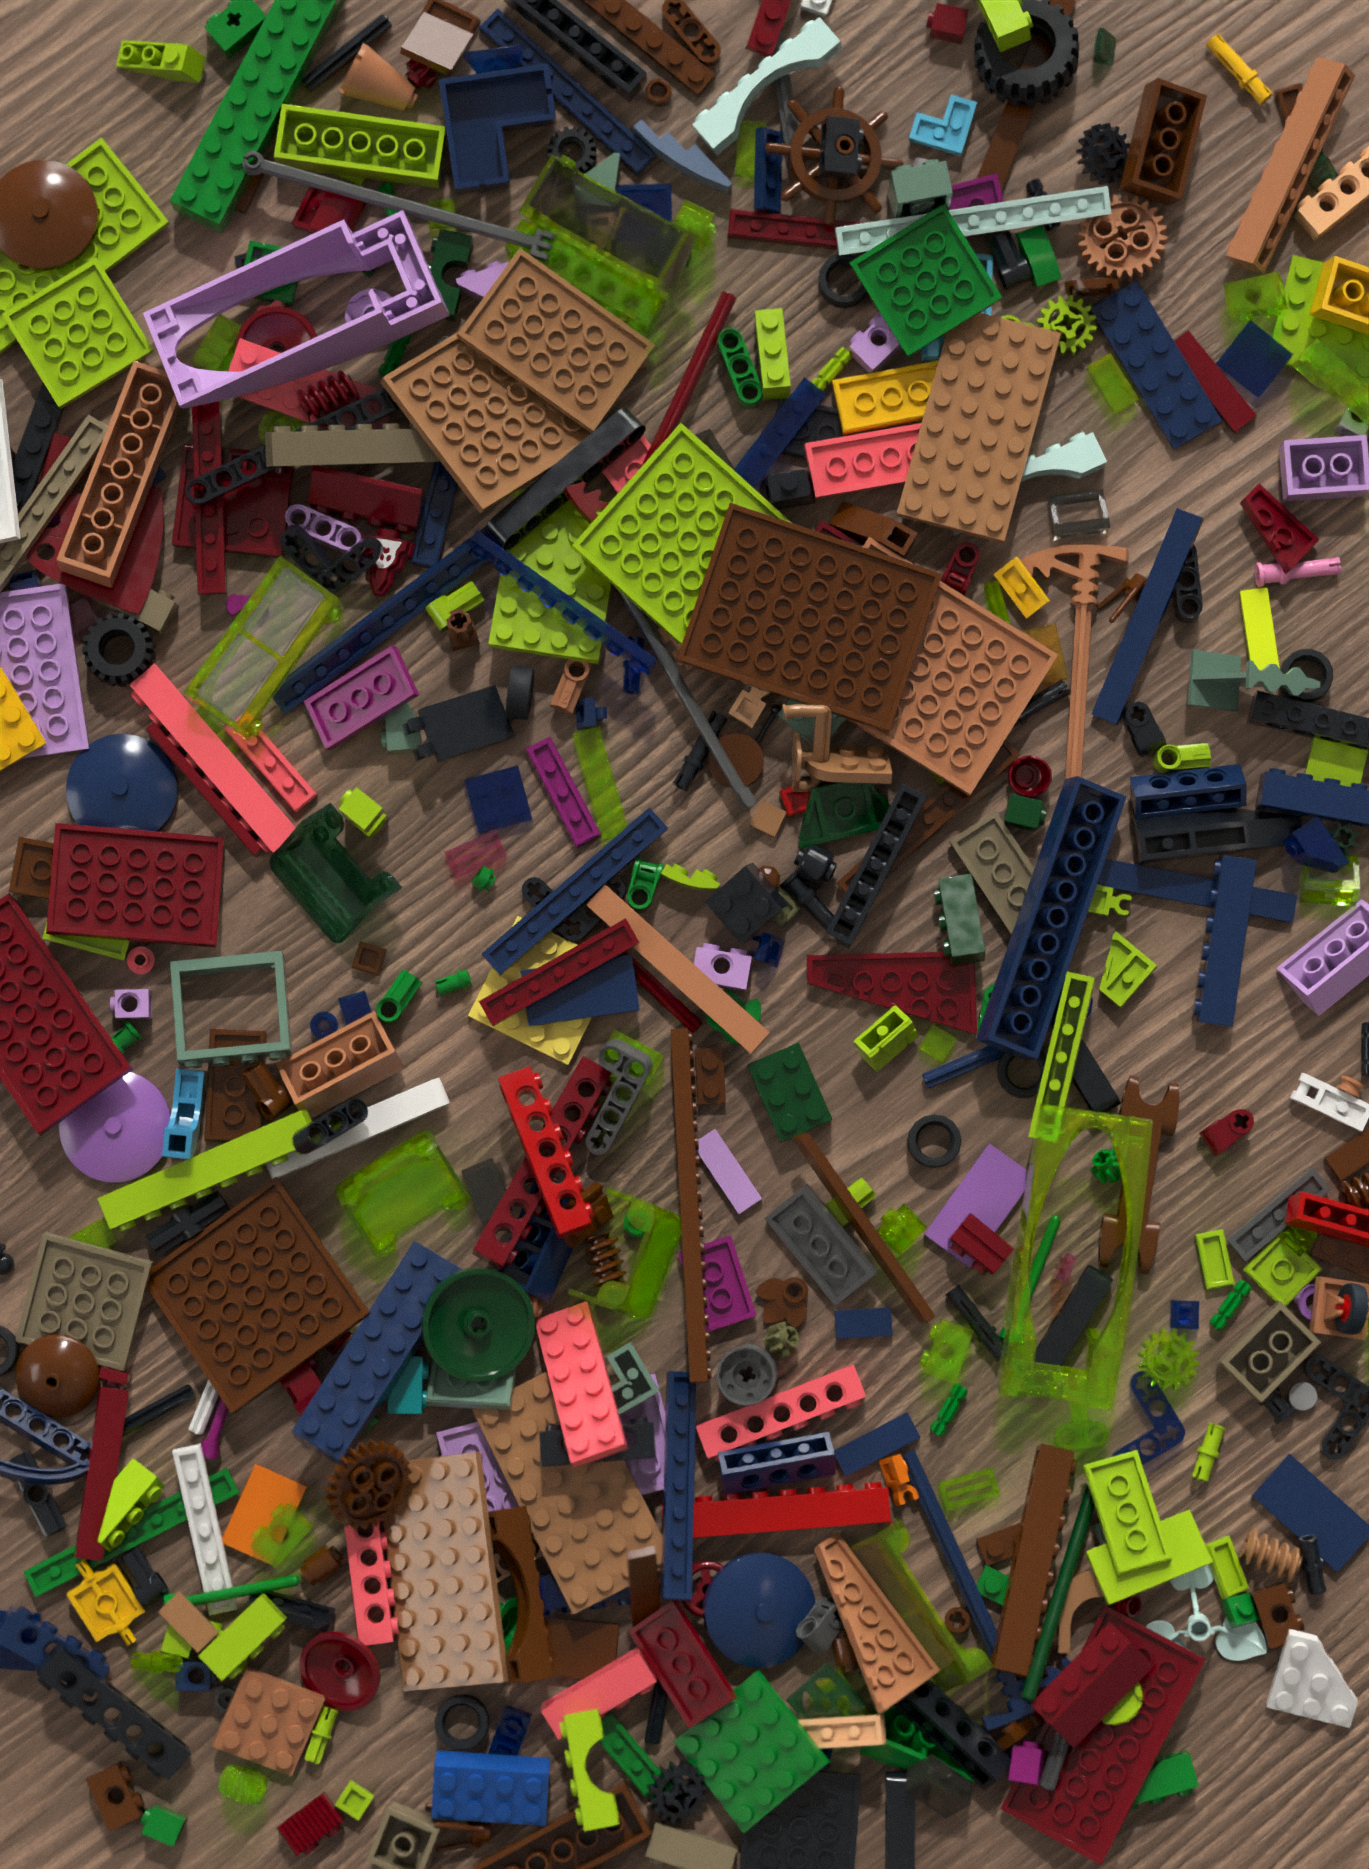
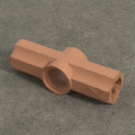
M571 659L566 662L564 672L551 701V707L562 713L573 715L593 663ZM579 666L584 670V674L581 677H573L569 673L570 668Z

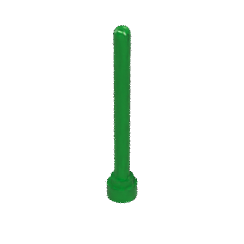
M1058 1215L1051 1216L1012 1319L1010 1322H1007L1006 1326H1002L999 1334L1001 1339L1010 1340L1009 1342L1017 1345L1021 1343L1024 1335L1021 1333L1023 1330L1021 1324L1061 1223Z
M291 1575L185 1597L194 1606L298 1586L300 1584V1577L298 1575ZM177 1593L164 1595V1604L166 1605Z

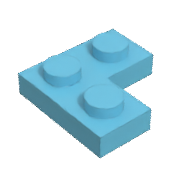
M951 95L943 120L917 112L908 141L961 157L977 102Z

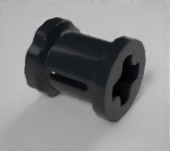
M1278 1387L1262 1402H1258L1260 1406L1264 1405L1271 1413L1275 1424L1286 1419L1296 1409L1293 1405L1289 1406L1280 1395Z

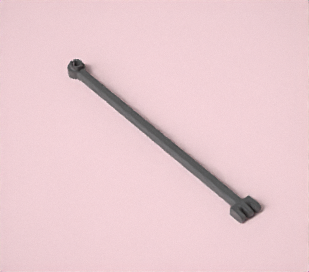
M249 151L243 156L242 166L249 175L253 176L264 173L400 212L403 210L408 215L531 249L530 255L535 259L545 262L549 260L550 255L540 252V249L551 251L553 245L544 242L543 239L554 241L555 234L537 228L536 234L533 236L265 160L256 151ZM253 157L258 160L256 165H250L247 160Z
M617 589L735 793L734 798L743 811L750 810L755 804V798L749 788L743 784L648 617Z

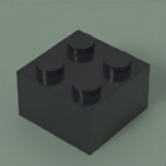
M754 863L744 866L705 901L740 944L750 940L789 905Z

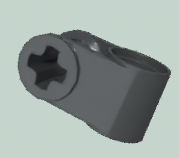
M828 1597L819 1598L805 1619L797 1627L796 1635L815 1654L827 1651L844 1627L834 1601Z

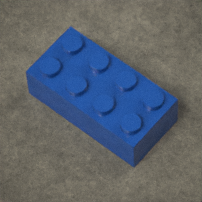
M437 1750L434 1763L431 1818L546 1826L551 1758Z

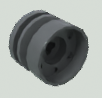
M749 1343L738 1345L726 1353L718 1364L716 1375L718 1387L723 1395L735 1404L744 1406L758 1404L770 1395L777 1384V1363L771 1353L759 1345ZM750 1366L753 1368L752 1373L756 1377H751L746 1381L744 1380L745 1375L741 1373V1369L746 1370Z

